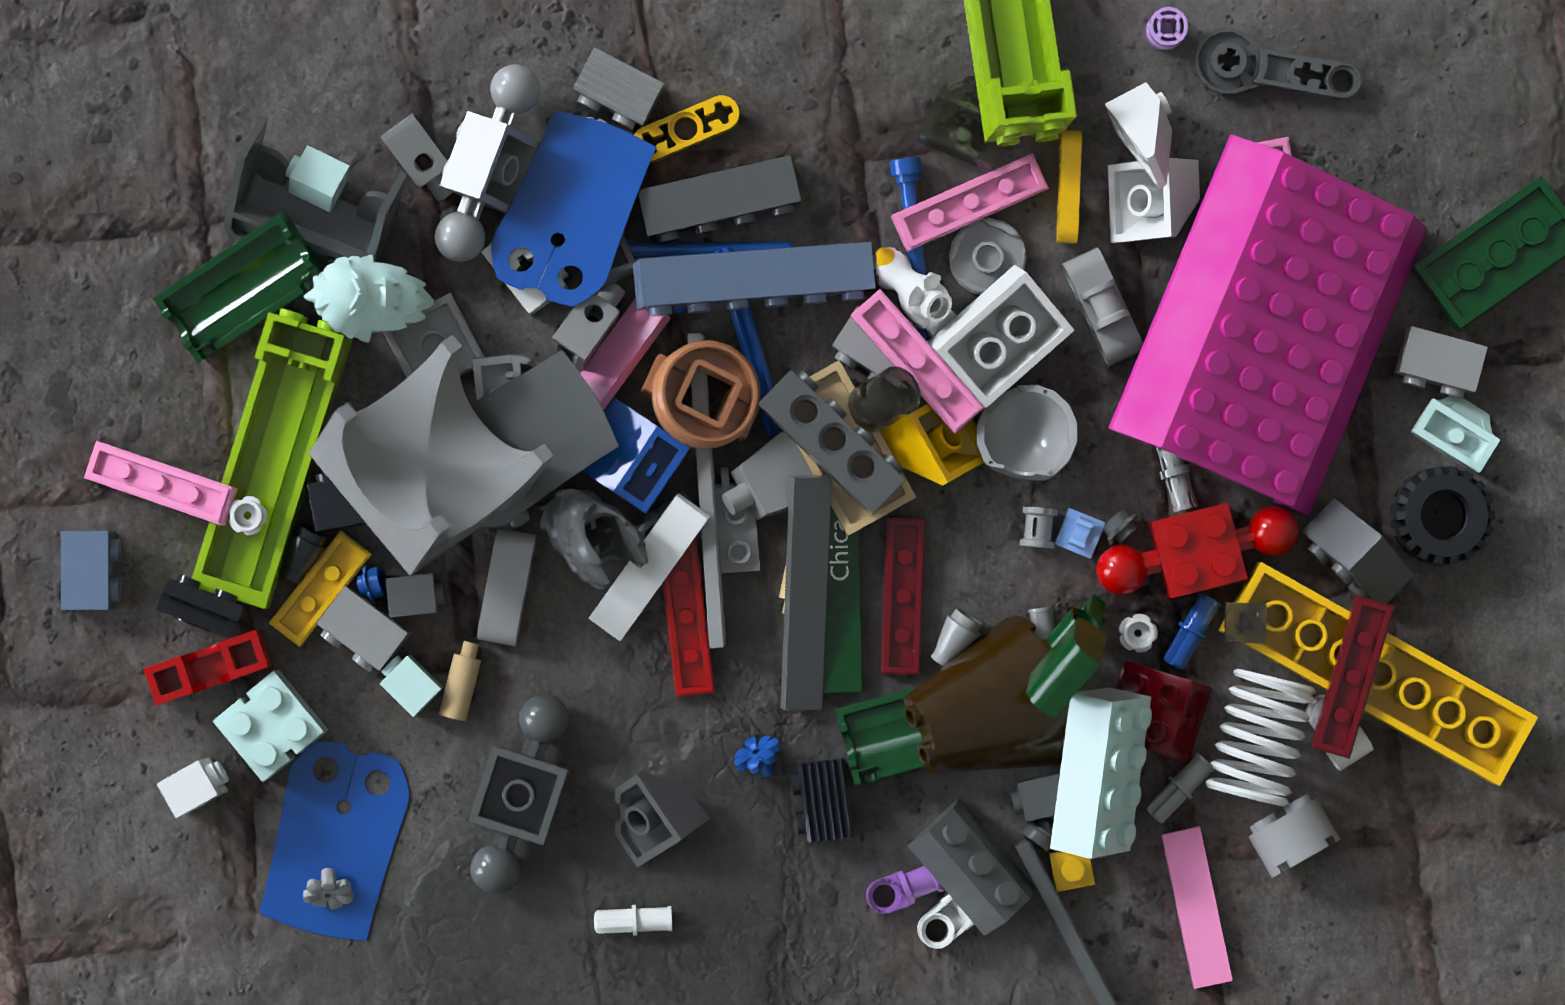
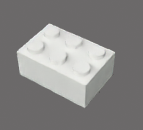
M1014 265L927 343L980 403L987 408L1068 337L1074 329L1027 272Z

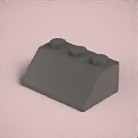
M960 798L956 799L907 845L984 936L1006 923L1030 900L1035 890L1033 883Z

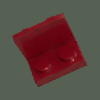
M1124 662L1116 689L1151 696L1150 709L1152 718L1146 731L1144 747L1147 750L1189 762L1212 687L1133 662Z

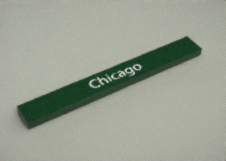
M850 379L856 389V379ZM830 506L823 693L862 692L859 530L847 536Z

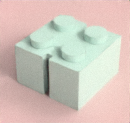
M280 670L271 672L246 693L251 699L250 701L246 697L240 698L213 720V723L262 782L269 780L296 758L292 752H288L290 749L295 754L302 753L329 731Z

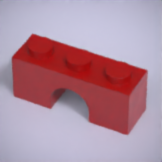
M258 629L218 642V644L145 667L143 670L155 705L158 706L271 668L274 664L262 629Z

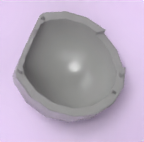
M1017 385L1016 388L1004 392L987 408L984 407L977 423V446L984 462L992 470L1010 477L1026 480H1047L1053 478L1068 464L1077 444V421L1070 405L1055 391L1039 385Z

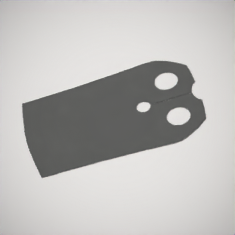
M563 350L470 404L488 430L505 444L521 451H534L545 444L554 455L524 498L482 527L506 525L568 479L619 446L594 392Z

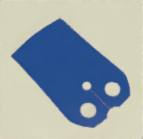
M554 111L531 164L492 240V262L497 279L521 291L525 288H537L546 295V300L572 307L587 300L599 291L608 278L626 223L656 146L608 123L570 113ZM553 234H563L565 243L560 247L553 246L551 243ZM516 248H526L533 254V264L526 271H515L509 265V255ZM566 266H576L583 274L582 283L576 289H564L558 282L559 272Z
M320 740L307 748L295 760L288 775L275 849L259 914L310 933L367 941L384 876L409 801V788L398 760L373 751L367 755H356L347 749L346 744ZM329 757L337 763L338 774L330 782H322L314 775L313 766L320 758ZM380 770L389 776L390 787L386 793L373 795L366 789L365 779L372 771ZM346 799L351 804V810L347 814H340L337 811V803ZM325 868H333L337 871V881L341 879L350 881L351 890L354 892V899L350 904H343V907L331 910L329 903L324 908L313 906V903H305L303 891L307 890V881L310 879L321 881V871Z

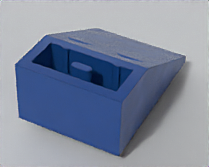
M613 397L603 411L619 446L582 471L647 514L691 449Z

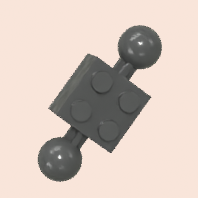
M539 694L533 696L522 706L519 714V725L526 738L521 752L498 744L492 746L468 820L469 822L496 830L492 843L478 850L470 865V873L474 884L485 893L502 894L512 889L517 883L521 867L514 849L518 838L543 846L547 841L570 771L569 767L544 760L548 744L558 741L565 734L569 725V713L565 704L553 695Z

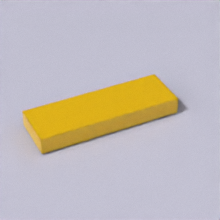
M341 530L269 624L298 647H302L318 626L317 622L344 586L350 585L373 554Z

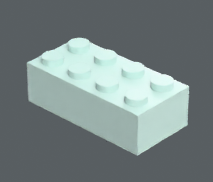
M1103 688L1077 692L1070 700L1050 849L1090 859L1130 851L1136 836L1134 819L1136 806L1141 798V788L1139 786L1141 768L1146 761L1147 754L1144 747L1146 731L1152 718L1150 709L1151 696L1115 688Z

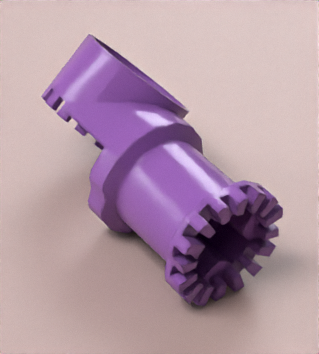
M922 866L907 873L899 871L871 882L866 891V900L871 909L877 913L887 914L915 904L916 898L934 891L942 893L946 890L928 869ZM879 885H889L895 892L893 903L888 907L877 906L873 901V891Z

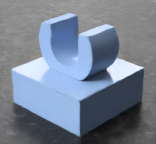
M1068 508L1054 543L1059 547L1091 559L1106 522Z

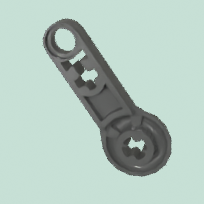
M1223 28L1209 33L1199 43L1195 54V69L1200 80L1209 89L1221 94L1238 93L1262 86L1334 100H1345L1355 95L1361 86L1360 73L1353 65L1266 49L1246 33L1234 28ZM1227 51H1230L1234 54L1231 58H1237V65H1233L1228 71H1225L1221 68L1224 64H1218V57H1222ZM1304 64L1308 66L1307 71L1310 74L1320 75L1323 73L1322 67L1327 68L1328 70L1323 78L1324 89L1318 88L1322 80L1309 79L1305 85L1300 84V77L1294 76V71L1301 69ZM1344 71L1351 76L1352 87L1348 92L1341 93L1333 87L1332 77L1335 72Z

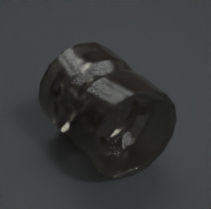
M898 366L888 367L852 390L848 401L850 415L855 423L864 430L880 432L914 412L920 404L921 391L918 382L909 371Z

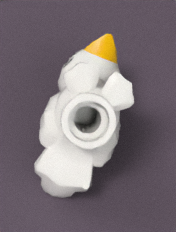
M882 247L873 255V266L876 284L883 289L895 290L898 293L900 305L908 319L920 329H926L930 338L957 316L951 310L952 297L947 289L940 284V275L932 272L927 275L915 272L911 267L908 257L896 248Z

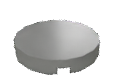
M986 218L960 229L951 242L948 259L951 273L957 283L971 294L980 296L1014 265L1024 270L1027 255L1024 243L1014 228L1004 221Z

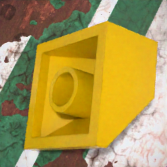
M928 404L880 430L895 460L903 468L942 486L984 463L977 446V426L973 419L954 434Z

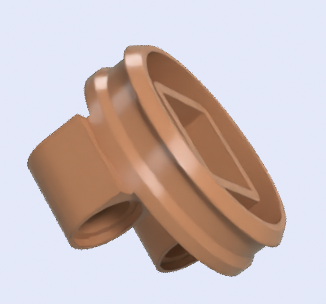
M711 340L689 343L668 357L662 354L657 355L640 391L642 395L652 400L654 412L664 430L678 442L698 449H712L724 446L734 440H745L758 414V403L761 399L759 380L748 359L730 345ZM696 369L731 386L725 392L714 419L682 404V399Z

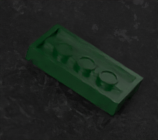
M1540 176L1415 264L1412 272L1425 291H1428L1435 298L1445 318L1459 333L1470 323L1488 313L1565 258V206L1543 177Z
M283 210L152 299L161 310L163 317L171 321L179 330L183 338L184 347L191 353L195 361L199 363L267 318L268 312H276L314 286L313 277L324 272V267L288 214Z
M917 687L835 709L840 733L847 749L848 764L854 785L858 788L928 768L922 763L918 754V745L922 743L921 734L918 728L912 729L908 725L904 714L906 705L903 698Z

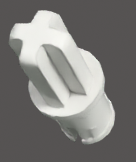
M632 905V909L597 910L594 914V928L596 933L599 934L633 932V936H637V932L672 931L671 906L636 908V905Z

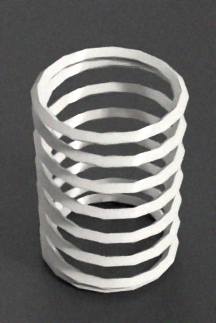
M1236 669L1233 671L1236 677L1282 692L1234 685L1229 688L1231 694L1272 709L1240 704H1228L1224 707L1226 712L1265 727L1233 722L1221 724L1220 728L1225 733L1258 745L1219 741L1215 744L1216 748L1221 752L1255 764L1216 759L1210 763L1214 769L1245 781L1210 778L1206 781V785L1214 790L1285 807L1290 804L1288 800L1275 795L1288 796L1292 794L1289 787L1240 770L1282 777H1294L1297 775L1293 768L1247 752L1290 759L1301 757L1297 749L1254 734L1290 740H1303L1306 737L1302 731L1260 716L1306 722L1310 719L1306 712L1267 698L1311 703L1315 701L1312 695L1317 692L1314 687Z

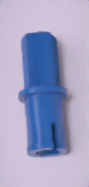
M1199 592L1198 598L1184 623H1178V626L1181 628L1164 656V660L1168 664L1180 670L1186 667L1200 640L1207 638L1204 633L1218 608L1221 607L1219 602Z

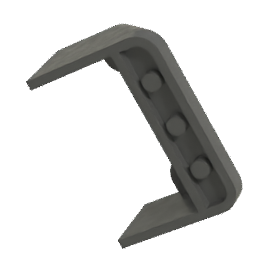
M260 115L237 155L224 219V228L227 234L232 239L238 241L285 210L324 269L334 263L337 258L344 256L347 258L359 256L361 258L373 255L374 262L378 263L398 214L407 173L399 172L388 195L379 191L366 192L358 206L338 198L331 213L288 193L289 178L285 174L289 164L279 151L263 145L268 118Z

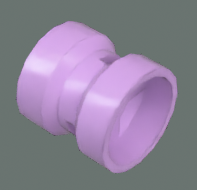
M1160 8L1147 23L1145 31L1147 40L1158 50L1167 51L1174 49L1187 34V18L1177 8Z

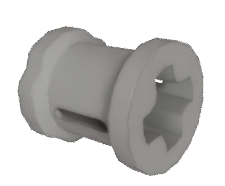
M1023 507L1022 512L1026 514L1024 538L1020 540L1019 546L1055 549V543L1051 539L1053 517L1058 516V510Z

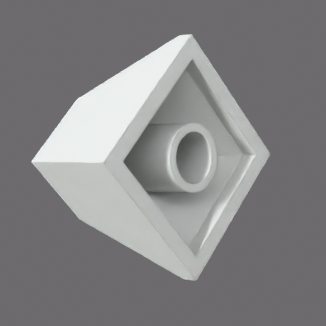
M1169 158L1167 184L1160 189L1138 161L1108 165L1110 243L1176 237L1200 200L1199 161Z

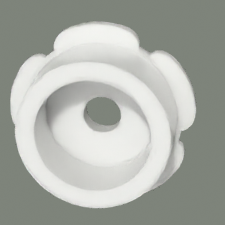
M245 496L243 500L237 499L230 505L229 524L236 532L242 531L245 535H254L261 530V525L266 523L268 515L266 508L260 505L259 499L253 496ZM246 512L251 513V518L248 520L244 518Z
M1135 614L1132 618H1125L1119 627L1121 633L1120 642L1127 650L1134 649L1139 653L1145 652L1152 647L1151 643L1157 639L1158 631L1156 625L1151 623L1150 618L1144 614ZM1135 630H1141L1142 634L1140 637L1134 635Z

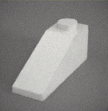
M1145 82L1105 103V107L1117 135L1160 189L1167 184L1172 128L1167 115L1172 113L1163 93L1155 94Z

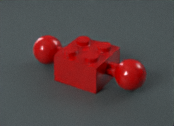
M1228 502L1148 522L1154 550L1139 553L1136 549L1126 545L1110 547L1100 556L1096 566V574L1099 583L1108 592L1115 595H1128L1141 587L1146 576L1160 573L1166 598L1171 599L1248 579L1241 552L1255 548L1264 555H1283L1296 544L1299 536V526L1291 512L1279 506H1269L1259 510L1252 517L1248 526L1235 529Z

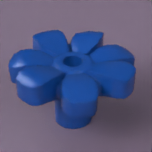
M769 735L763 736L759 742L755 736L747 739L744 742L747 748L739 749L734 756V765L737 770L741 772L749 769L751 774L759 773L761 777L770 776L775 770L772 765L777 760L775 753L782 748L779 740Z

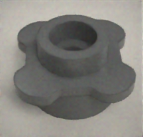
M1123 509L1107 522L1102 531L1108 536L1107 540L1110 546H1114L1117 542L1123 545L1137 533L1139 528L1136 524L1139 522L1136 513L1130 515L1126 509Z

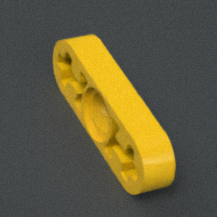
M724 95L715 96L638 129L634 136L643 140L644 135L650 134L652 139H656L664 135L660 128L668 125L669 136L676 146L668 148L667 140L657 144V152L653 154L650 163L657 162L732 130L739 121V108L732 98ZM717 104H722L724 109L731 107L733 113L728 115L729 122L727 124H722L719 119L708 123L712 131L704 133L702 120L696 112L704 110L706 118L716 113L715 106ZM689 118L696 123L697 133L692 139L682 140L676 136L674 128L680 119Z
M1065 130L1060 135L1057 243L1077 244L1082 152V131Z

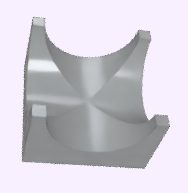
M453 335L442 341L432 355L414 373L375 403L358 412H355L349 403L338 408L309 452L313 460L409 575L415 573L524 498L554 457L545 444L534 451H521L512 448L498 439L482 423L471 407L461 384L459 355L463 346Z

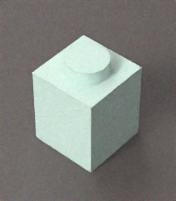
M307 145L301 157L295 155L286 170L285 176L289 177L288 193L331 213L348 182L350 166Z
M411 655L406 656L403 660L396 656L382 670L386 678L380 685L413 717L417 716L444 688Z

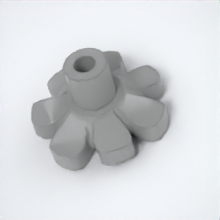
M325 868L321 871V881L316 879L307 881V890L303 891L305 903H313V906L322 908L326 907L329 903L331 910L341 908L343 904H350L354 899V892L351 890L350 881L347 879L337 881V871L333 868Z

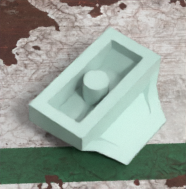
M1450 396L1441 400L1431 399L1411 431L1413 435L1428 446L1477 474L1481 472L1500 441L1492 433L1490 414L1464 398L1459 399Z

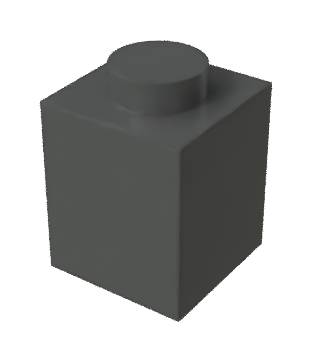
M436 574L386 578L389 618L440 613L439 605L446 603L444 582L437 581Z
M1060 771L1015 781L1017 790L1010 792L1015 815L1022 814L1026 822L1054 816Z

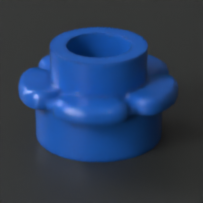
M369 565L364 566L362 569L363 574L357 577L358 589L363 598H369L371 602L376 603L382 597L387 596L386 578L388 577L381 566L373 568Z

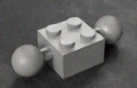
M520 64L507 65L494 75L491 81L490 93L497 107L492 119L467 111L464 122L460 124L457 130V141L450 159L446 161L443 167V178L440 186L462 196L458 211L442 218L435 230V243L438 250L451 261H469L481 252L485 243V231L479 221L483 207L506 214L540 142L514 128L518 115L530 111L538 102L541 92L538 77L526 66Z

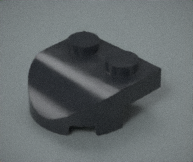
M180 574L177 580L171 578L167 580L156 607L157 611L169 614L177 620L200 629L213 631L230 638L244 606L236 604L237 596L220 589H216L214 595L199 589L201 582Z

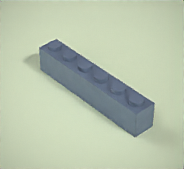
M871 242L643 258L633 263L637 311L648 310L651 317L671 315L672 308L687 307L689 314L705 313L711 311V305L726 304L727 311L749 309V302L764 301L765 308L782 307L788 305V299L803 298L804 305L826 303V296L841 295L842 302L864 300L865 293L876 289Z

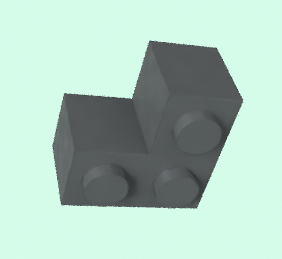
M1335 498L1302 531L1311 543L1307 548L1308 551L1323 565L1328 561L1333 563L1334 565L1331 569L1346 584L1351 582L1347 588L1354 596L1358 595L1387 604L1414 576L1382 535Z

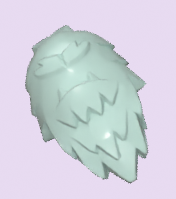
M373 255L361 258L359 256L337 258L334 263L324 269V272L313 277L314 289L304 295L306 300L314 303L317 314L322 316V320L327 321L336 332H342L349 339L356 337L368 343L372 333L400 330L407 327L406 324L422 321L425 319V315L421 311L434 305V299L423 288L426 286L425 282L407 275L408 271L402 267L374 262Z

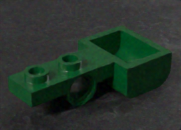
M1094 594L1081 608L1073 607L1050 633L1048 643L1052 649L1030 674L1027 686L1029 699L1038 709L1053 719L1098 669L1102 662L1107 635L1101 631L1106 621L1102 618L1106 602Z

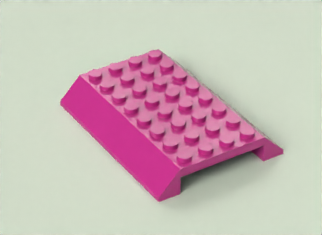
M1230 135L1109 429L1140 443L1162 449L1274 499L1273 502L1309 517L1428 228L1415 215L1285 152Z

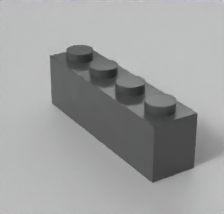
M791 155L638 191L648 238H657L658 244L681 239L680 232L695 229L696 235L715 232L719 230V223L732 220L734 226L754 223L757 221L756 215L771 212L772 218L795 213L794 206L801 205V197Z

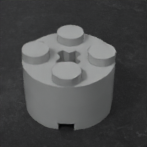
M1306 794L1283 808L1286 812L1285 816L1277 820L1274 813L1249 827L1253 834L1248 838L1271 878L1281 873L1277 866L1280 865L1282 870L1286 871L1328 847L1326 838H1328L1331 845L1340 840L1339 835L1317 798L1311 800L1309 795Z

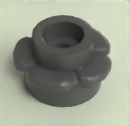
M1042 818L1037 819L1035 822H1026L1028 826L1022 832V835L1036 847L1047 853L1051 846L1053 826Z

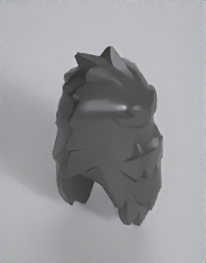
M579 489L553 491L552 499L539 506V510L543 512L541 531L548 532L553 548H556L563 555L571 570L576 572L582 581L587 582L594 588L601 590L606 588L605 584L609 583L601 566L607 560L631 561L639 568L648 563L645 549L646 544L640 531L625 518L617 507L609 504L605 505L594 492Z

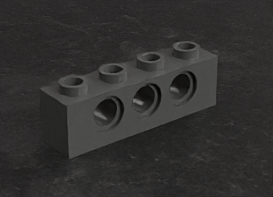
M790 370L758 403L759 409L871 516L905 481L900 475L904 468L888 453L884 457L880 456L871 447L875 440L862 427L858 426L855 430L843 420L847 413L831 398L827 402L822 400L815 393L818 385L805 372L801 371L797 375ZM801 402L811 403L816 409L815 420L810 423L798 421L794 415L795 406ZM830 429H836L844 436L845 444L838 451H831L823 444V434ZM866 457L872 462L873 472L870 477L862 479L853 474L851 464L855 458Z

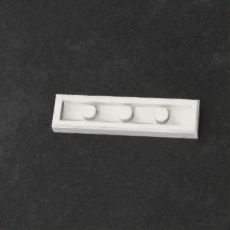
M678 493L644 540L648 563L639 568L629 561L588 619L621 641L710 518V515Z

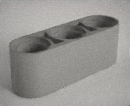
M503 528L497 529L478 625L477 640L516 647L537 535Z

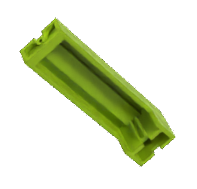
M964 0L985 143L996 141L998 147L1012 146L1020 143V137L1030 135L1035 137L1036 142H1048L1058 139V134H1062L1077 115L1070 70H1060L1050 0Z
M282 308L279 315L268 312L254 357L259 360L221 482L238 488L234 501L237 499L243 500L245 496H253L259 499L260 505L267 510V521L261 525V530L254 535H245L242 531L236 532L229 524L230 514L226 526L209 521L192 579L201 582L199 587L201 590L214 593L216 589H220L237 596V601L262 609H270L279 581V573L283 566L292 529H295L307 490V484H309L315 464L309 452L327 425L353 340L344 336L342 332H336L328 322L318 320L317 327L307 324L308 318L304 315ZM246 512L244 514V518L247 520L250 519L251 513Z

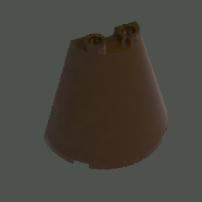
M1017 615L1005 618L903 698L906 705L904 709L906 721L912 729L918 728L921 734L922 743L918 745V754L922 763L928 767L930 773L1061 765L1070 701L1053 719L1038 709L1029 699L1027 686L1030 674L1052 648L1047 638L1039 640L1033 633L1036 631V625L1028 619Z

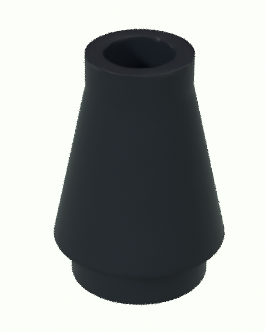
M299 523L296 530H291L283 566L279 575L288 581L300 584L305 574L326 549L325 541L327 535L324 532L315 531V527L309 524Z

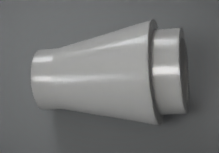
M956 608L952 615L947 614L931 658L945 666L978 639L981 635L979 630L983 624L971 614Z

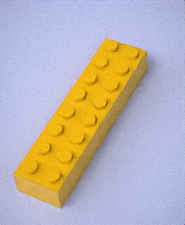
M1256 562L1218 631L1327 691L1350 611L1268 565ZM1239 612H1244L1253 624V629H1242V634H1238V629H1236V625H1239ZM1243 618V626H1249ZM1389 633L1386 635L1364 709V713L1497 786H1500L1538 719L1536 715Z

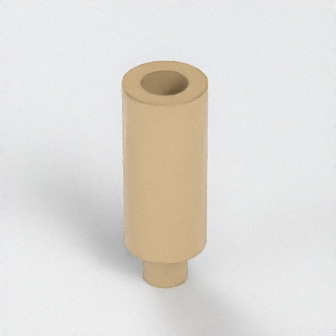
M464 641L461 653H454L439 715L461 721L467 720L481 660L476 659L479 644Z

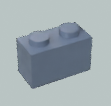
M61 531V610H114L115 602H120L121 580L120 578H115V562H120L121 541L120 539H115V531Z

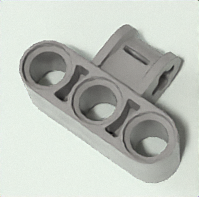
M1096 247L1062 263L1061 266L1106 364L1112 366L1140 353L1143 346L1142 339L1100 250Z

